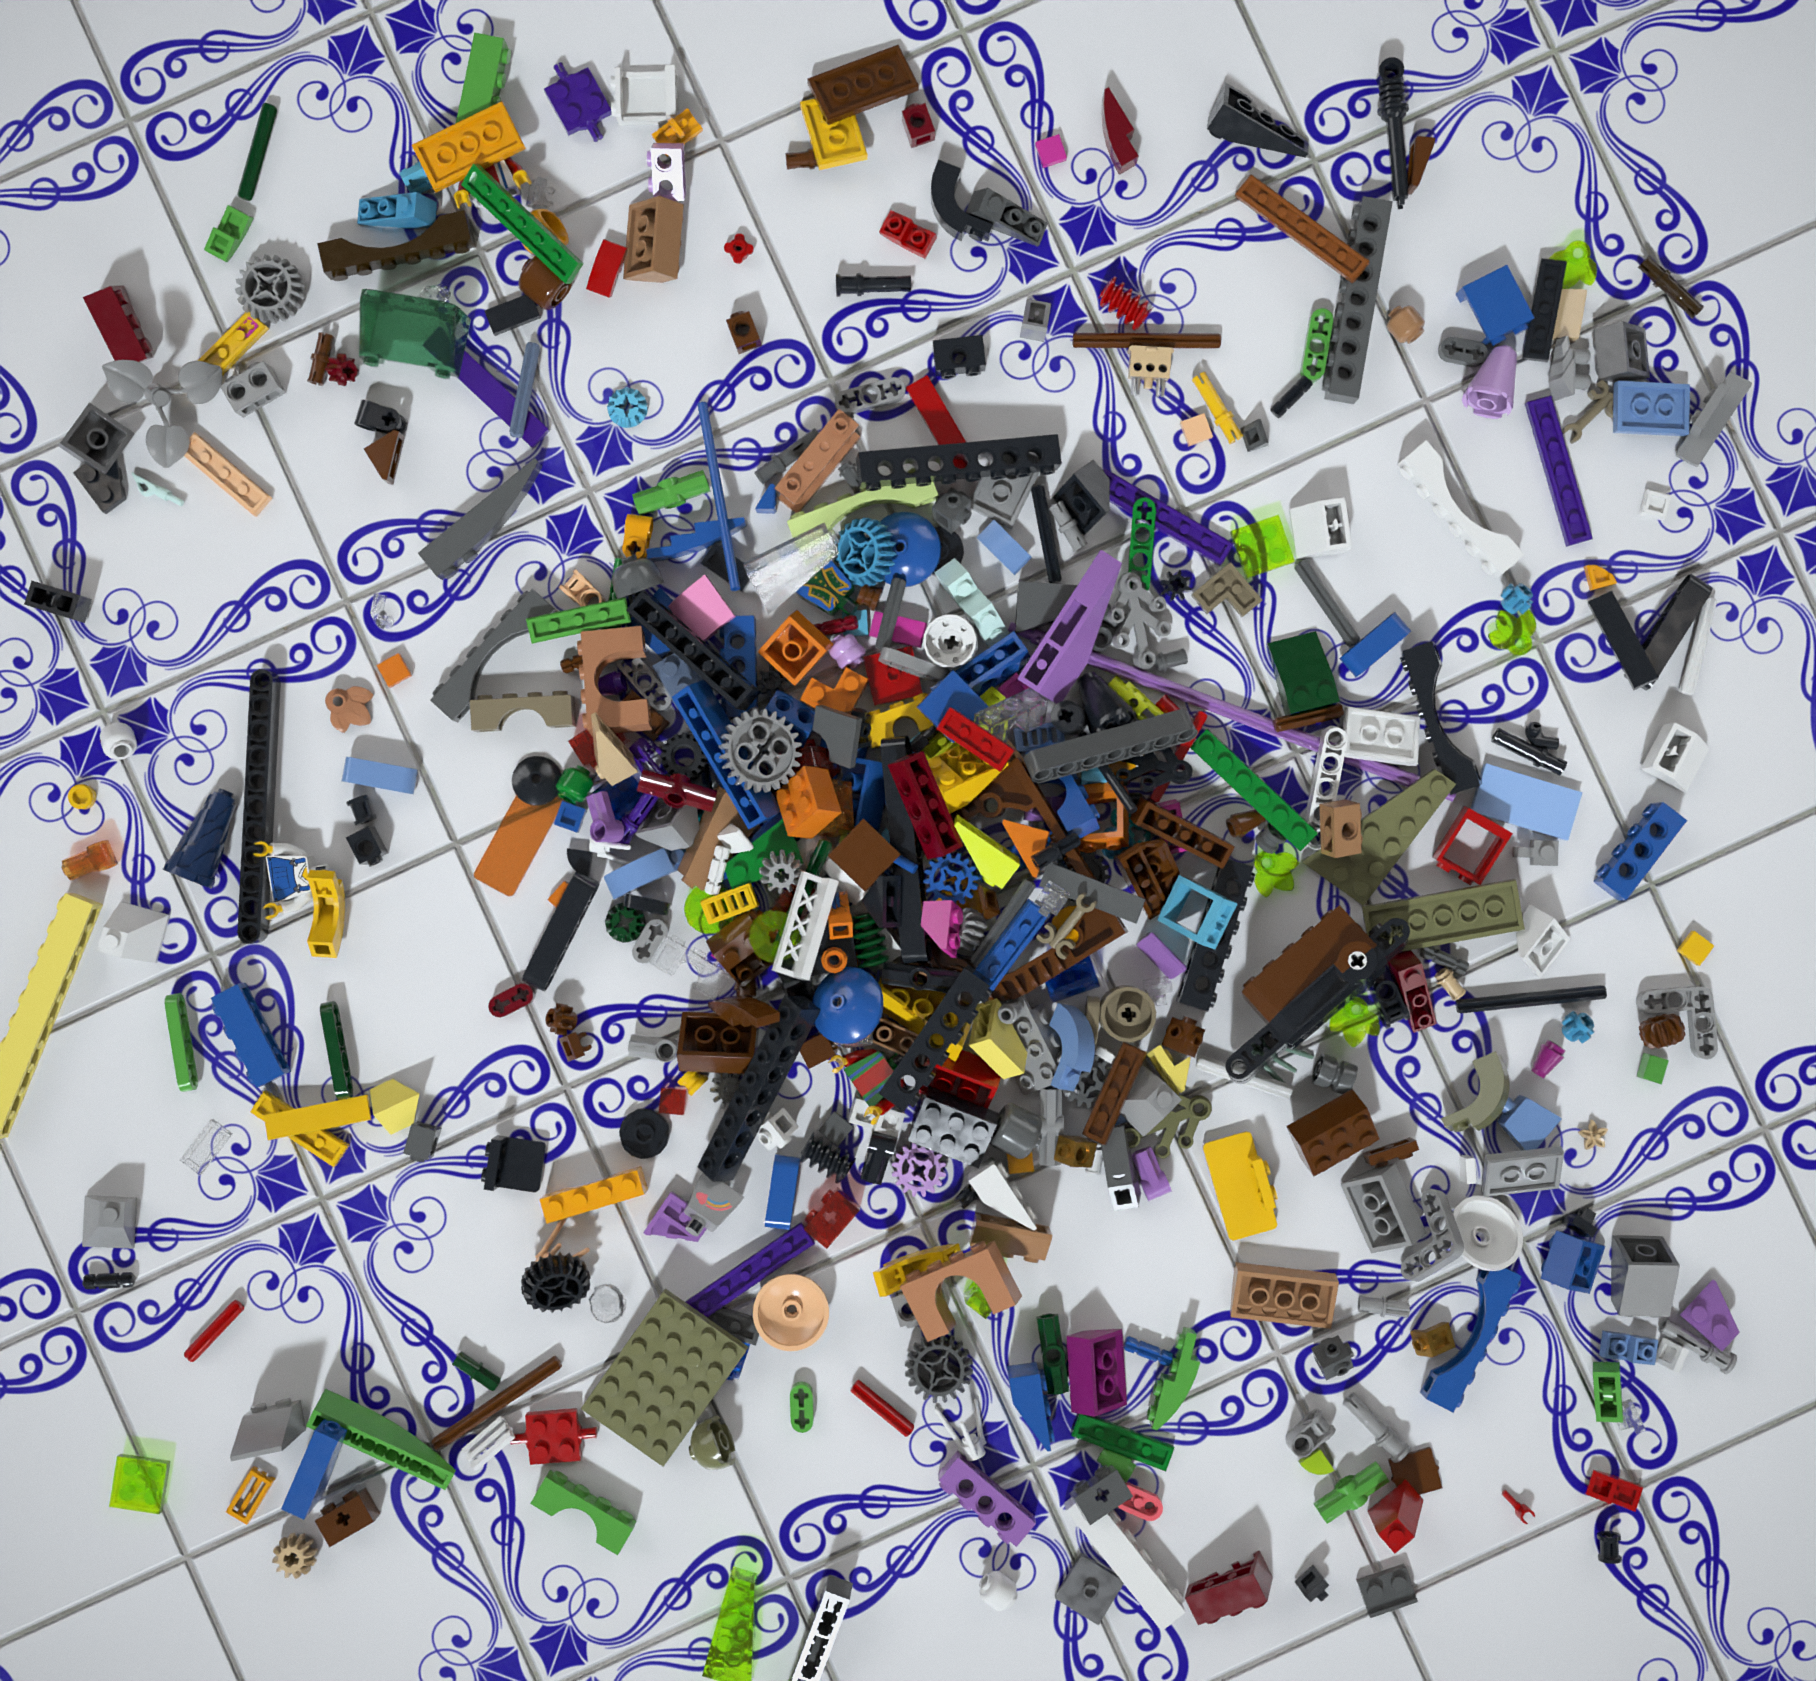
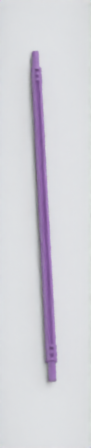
M1010 623L1009 632H1015L1016 623ZM1035 628V630L1016 633V635L1030 640V643L1039 646L1046 632ZM1093 650L1087 663L1090 666L1318 753L1320 737L1296 728L1276 732L1272 724L1273 719ZM1344 757L1343 763L1406 787L1422 777L1384 762ZM1449 793L1445 799L1453 802L1456 793L1452 795Z

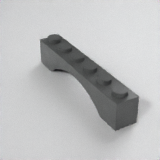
M531 589L529 592L525 591L518 598V605L513 610L509 609L502 615L500 619L502 622L496 629L491 628L483 637L485 641L479 647L475 646L469 651L466 656L468 659L462 666L457 665L449 674L451 678L445 684L441 683L433 691L432 694L434 696L430 701L452 721L458 723L470 710V700H475L479 677L493 654L509 641L529 633L526 619L558 612L534 589Z

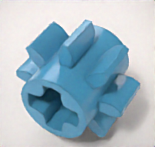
M1510 583L1502 591L1501 597L1504 599L1501 601V605L1511 614H1515L1518 610L1521 614H1524L1533 603L1531 600L1533 597L1531 590L1522 583H1519L1516 587Z
M1572 1011L1561 1022L1564 1025L1562 1026V1033L1571 1042L1579 1039L1583 1044L1594 1033V1022L1586 1013L1577 1015L1575 1011Z

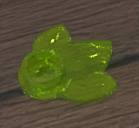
M1574 241L1565 250L1557 251L1549 258L1567 261L1562 289L1573 287L1579 280L1591 286L1596 279L1597 265L1590 258V247L1584 241ZM1575 249H1580L1582 251V256L1580 258H1575L1573 256V251Z
M1500 610L1495 620L1497 630L1488 634L1490 642L1496 648L1508 649L1511 654L1516 656L1528 653L1532 647L1531 636L1536 630V621L1532 612L1527 610L1516 618L1511 613ZM1516 639L1521 640V648L1516 647Z
M1265 851L1259 852L1254 859V867L1257 871L1254 883L1258 892L1262 896L1268 897L1272 893L1273 888L1282 891H1292L1294 889V879L1290 870L1297 867L1299 861L1287 852L1270 854ZM1264 858L1270 860V866L1267 868L1262 865Z
M1355 997L1330 1018L1329 1028L1331 1031H1342L1346 1042L1351 1047H1356L1363 1041L1366 1033L1378 1036L1380 1023L1377 1015L1368 1010L1367 1003L1362 998ZM1354 1005H1358L1360 1008L1357 1014L1352 1013Z

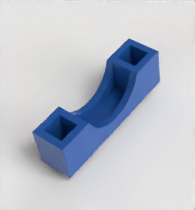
M1049 740L1032 750L1053 745L1054 743L1052 740ZM1076 773L1040 783L1057 784L1066 790L1065 801L1057 813L1068 835L1075 832L1079 838H1082L1100 828L1096 820L1100 818V815L1094 804L1088 805L1085 800L1089 796L1082 784L1079 786L1076 784L1075 780L1078 779Z

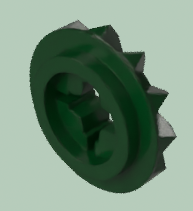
M623 903L616 904L607 913L605 919L606 931L614 940L622 943L632 942L639 938L645 928V916L641 910L625 907ZM620 913L625 918H635L628 924L630 933L625 927H615L621 922Z

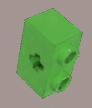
M1593 1362L1596 1422L1623 1423L1620 1362Z

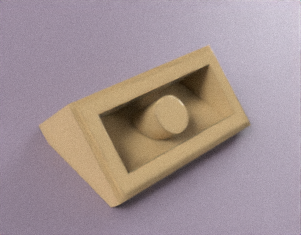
M1562 289L1552 340L1568 336L1569 342L1574 343L1579 338L1587 290Z

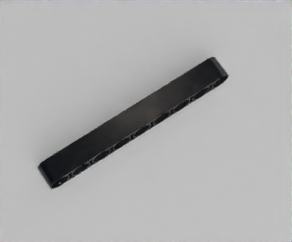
M907 735L881 739L880 747L890 844L903 857L918 865L916 872L912 874L897 864L892 863L893 875H901V927H898L901 956L905 964L929 962L932 958L931 939L928 933L921 927L923 902L927 901L925 883H923L924 869L921 843L888 768V764L912 754L911 743Z

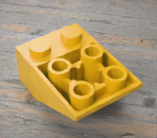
M961 745L927 760L949 813L967 806L1001 773Z

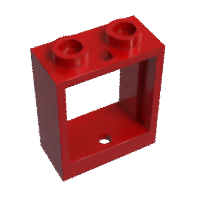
M1463 806L1432 857L1438 861L1436 866L1448 873L1451 869L1460 873L1458 878L1465 883L1472 885L1474 881L1481 885L1513 833L1474 810ZM1467 819L1496 835V838L1474 873L1444 857Z

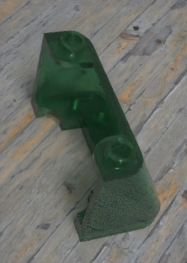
M362 289L359 300V358L363 360V364L371 367H378L379 364H384L386 360L428 367L435 372L434 375L443 379H450V376L459 377L471 319L458 306L449 302L373 289Z

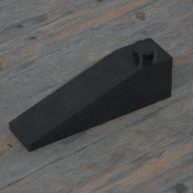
M1225 82L1208 117L1207 130H1209L1212 136L1218 139L1223 138L1228 142L1306 158L1309 151V142L1287 125L1280 124L1278 126L1271 117L1270 112L1266 109L1263 112L1259 111L1251 105L1253 99Z

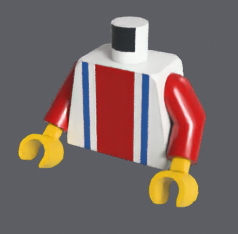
M511 157L485 169L513 197L522 194L521 185L528 182L529 185L532 184L526 171ZM461 180L458 191L454 194L457 208H460L462 203H467L468 207H471V200L477 209L484 207L461 185L463 182Z

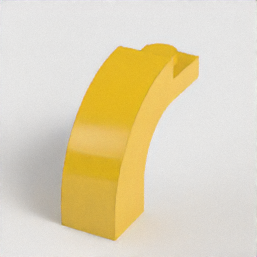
M309 870L307 879L314 904L313 921L307 939L311 956L337 958L341 946L345 918L342 879H337L335 871Z
M959 1243L924 1249L883 1264L884 1267L873 1272L879 1296L886 1297L900 1290V1286L906 1280L905 1276L908 1273L917 1269L920 1272L925 1271L928 1265L937 1260H941L942 1263L948 1261L949 1256L961 1251Z

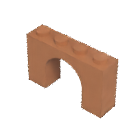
M642 626L581 632V640L577 641L579 656L582 655L583 664L579 665L580 679L584 680L585 689H581L582 704H586V713L582 714L584 729H588L591 736H593L591 714L596 712L614 734L652 730L651 707L647 699L611 701L602 696L598 688L599 677L602 671L612 662L647 657L645 633Z
M981 1241L973 1245L969 1252L963 1253L962 1250L949 1256L948 1261L942 1263L941 1260H937L928 1265L927 1270L920 1272L917 1269L905 1276L906 1280L901 1284L900 1288L927 1342L950 1333L957 1324L943 1297L942 1285L947 1277L959 1275L974 1281L981 1289L993 1315L1015 1306L1021 1299L1022 1294L995 1241L987 1244Z

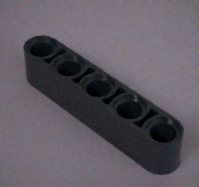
M1692 574L1687 575L1681 582L1642 644L1658 677L1713 590L1712 586ZM1656 681L1641 688L1647 691Z
M579 871L575 872L523 974L522 981L544 992L547 990L599 888L600 882Z

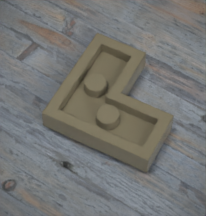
M1231 562L1191 595L1206 614L1227 599L1241 617L1245 616L1263 601Z

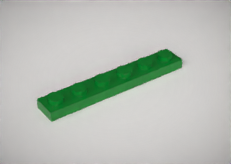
M473 164L461 185L565 284H571L584 263L479 164Z
M1206 729L1191 745L1190 748L1299 851H1302L1319 833L1209 729Z

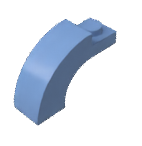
M662 848L605 875L604 879L613 899L624 896L626 893H631L644 885L678 871V866L686 850L682 848L670 851Z
M1058 1003L1049 1026L1056 1030L1061 1038L1062 1056L1050 1085L1057 1089L1074 1091L1079 1082L1081 1072L1091 1071L1095 1054L1094 1035L1088 1019L1077 1007Z

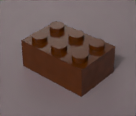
M682 1012L677 1048L679 1071L745 1074L758 1048L759 1028H756L754 1025L744 1027L741 1024L731 1026L716 1013Z
M1353 1089L1286 1126L1299 1157L1313 1177L1380 1140L1368 1108Z

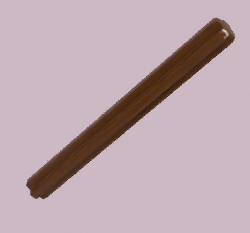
M1074 333L1072 345L1074 348H1129L1132 345L1169 348H1220L1221 334Z
M553 1356L434 1437L431 1441L436 1451L442 1450L551 1376L562 1367L561 1361L557 1356Z

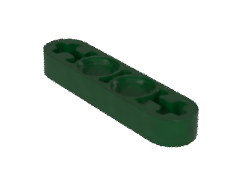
M335 1001L321 1003L320 1016L334 1092L338 1100L353 1097V1083L339 1008Z

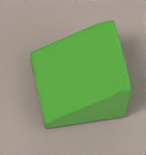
M1643 1053L1636 1077L1662 1084L1669 1060Z

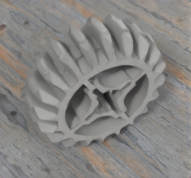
M264 254L263 261L259 257H254L255 264L252 265L250 262H246L248 269L246 271L239 270L243 278L236 279V283L240 285V287L235 289L236 293L240 295L237 300L241 305H244L242 308L246 313L250 312V316L253 319L259 318L262 323H267L270 320L271 323L276 324L279 317L282 321L286 322V314L295 316L292 309L294 307L301 309V305L297 301L305 299V296L300 293L305 290V286L300 283L303 277L297 273L298 269L294 265H290L287 259L281 260L278 255H274L271 259L269 255ZM270 272H279L278 274L274 273L272 276L269 277L263 276ZM256 282H257V284H258V285H257V288H256V290L253 292L254 286H255V284H256ZM265 283L273 287L272 291L276 294L275 296L268 291L269 288ZM287 283H288V288H287L286 295L283 297V292H284L285 288L287 287ZM270 302H277V304L273 306H262L263 304L267 305Z

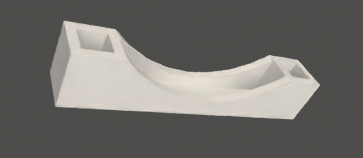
M1427 440L1397 464L1400 467L1401 475L1406 480H1411L1417 487L1418 495L1431 503L1433 512L1449 524L1450 532L1455 537H1460L1466 544L1465 549L1467 552L1479 559L1482 563L1481 567L1486 574L1496 578L1525 555L1508 535L1494 533L1482 528L1471 521L1458 508L1446 486L1443 473V459Z

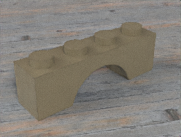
M553 691V696H543L542 692H529L527 697H518L515 693L502 694L500 699H493L492 695H478L477 700H470L471 730L474 732L502 731L506 720L512 714L521 710L536 711L550 728L576 727L575 697L568 695V691Z

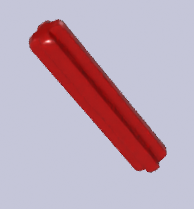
M238 1300L232 1301L184 1352V1357L190 1362L197 1360L244 1310V1305Z
M857 1380L852 1385L851 1393L902 1435L908 1437L912 1433L914 1424L862 1381Z

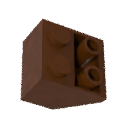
M747 911L743 912L706 941L712 955L741 988L773 965L776 956L770 953L771 941Z

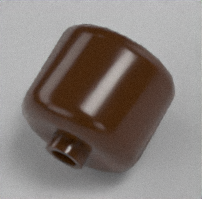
M534 256L523 265L518 286L525 295L541 308L551 310L564 300L571 290L574 280L571 284H565L537 256Z

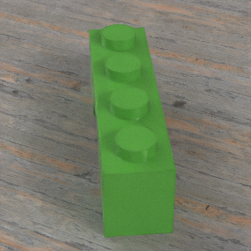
M550 1470L530 1503L550 1516L570 1508L579 1509L587 1513L596 1526V1543L617 1556L637 1522L629 1512L625 1510L619 1511L611 1506L612 1504L609 1500L603 1497L597 1498L590 1493L587 1487L581 1484L575 1485L568 1480L565 1474L559 1471L553 1472Z

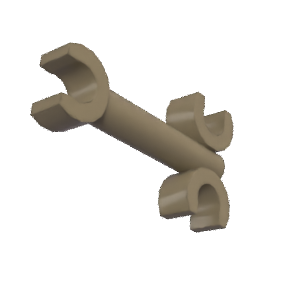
M1601 380L1596 384L1601 389V394H1597L1593 389L1587 393L1590 399L1597 402L1575 424H1568L1562 429V434L1568 430L1574 432V438L1570 441L1571 444L1581 438L1582 430L1603 409L1608 417L1613 418V393L1609 391L1608 384L1605 381Z
M1086 892L1078 896L1076 900L1077 907L1058 931L1052 923L1048 922L1044 927L1050 932V936L1046 937L1041 932L1036 936L1040 942L1048 943L1052 948L1056 949V954L1061 959H1066L1068 956L1063 951V945H1067L1071 949L1076 946L1073 940L1065 939L1085 912H1090L1097 906L1096 900L1090 906H1086L1083 903V899L1087 895Z

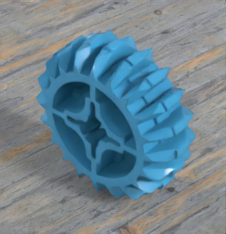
M870 518L854 519L852 523L845 524V530L838 531L841 538L834 540L838 544V548L833 550L838 556L834 561L840 564L839 570L843 572L853 585H860L862 587L867 584L868 586H874L878 582L885 580V575L891 573L889 566L895 565L892 561V556L897 555V553L893 551L892 547L896 543L890 541L893 534L887 532L888 526L881 524L878 520ZM864 533H867L870 536L871 540H869V538H866ZM859 564L865 568V572L859 567Z

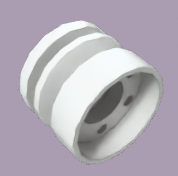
M946 614L936 618L928 625L924 633L923 646L927 656L936 665L947 670H958L975 658L979 640L975 629L966 619L958 615ZM952 637H955V641L959 643L958 647L953 646L952 650H949L946 640H951Z

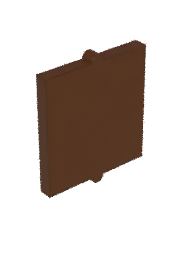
M1430 1447L1410 1452L1397 1463H1394L1391 1458L1388 1459L1393 1476L1391 1481L1395 1483V1487L1399 1486L1406 1479L1420 1495L1442 1489L1438 1474L1439 1466L1435 1464Z

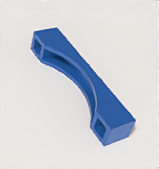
M1509 1268L1498 1271L1481 1269L1476 1279L1479 1292V1309L1472 1334L1464 1347L1453 1358L1430 1371L1420 1391L1427 1400L1454 1413L1456 1407L1461 1406L1464 1400L1463 1393L1467 1385L1473 1382L1476 1374L1475 1369L1478 1363L1484 1360L1487 1353L1486 1347L1490 1339L1492 1340L1498 1332L1497 1325L1501 1317L1507 1314L1512 1295L1516 1294L1520 1288L1521 1275Z

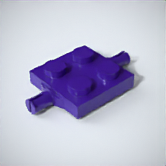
M562 62L558 63L559 67L555 64L553 68L560 79L556 83L544 88V93L568 136L578 131L588 130L593 141L598 142V138L601 140L603 135L597 124L602 119L612 115L606 98L588 67L577 73L568 74Z

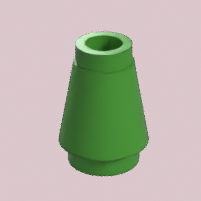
M1103 1448L1097 1459V1462L1102 1466H1114L1125 1483H1127L1136 1467V1464L1131 1462L1132 1459Z

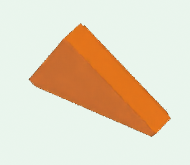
M1003 819L1002 824L1031 875L1038 878L1040 870L1033 864L1031 856L1046 848L1050 832Z

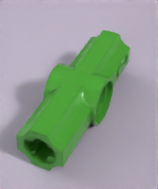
M704 470L681 478H667L657 483V486L632 494L637 511L642 516L662 508L671 509L686 503V500L711 492Z
M1375 1461L1356 1475H1348L1339 1480L1334 1490L1313 1504L1328 1524L1347 1510H1356L1367 1502L1369 1495L1390 1481Z

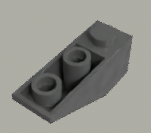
M988 187L973 192L966 210L967 214L993 224V230L1037 247L1040 245L1048 224Z
M1124 1125L1115 1126L1107 1144H1101L1107 1186L1114 1211L1139 1207L1141 1189Z

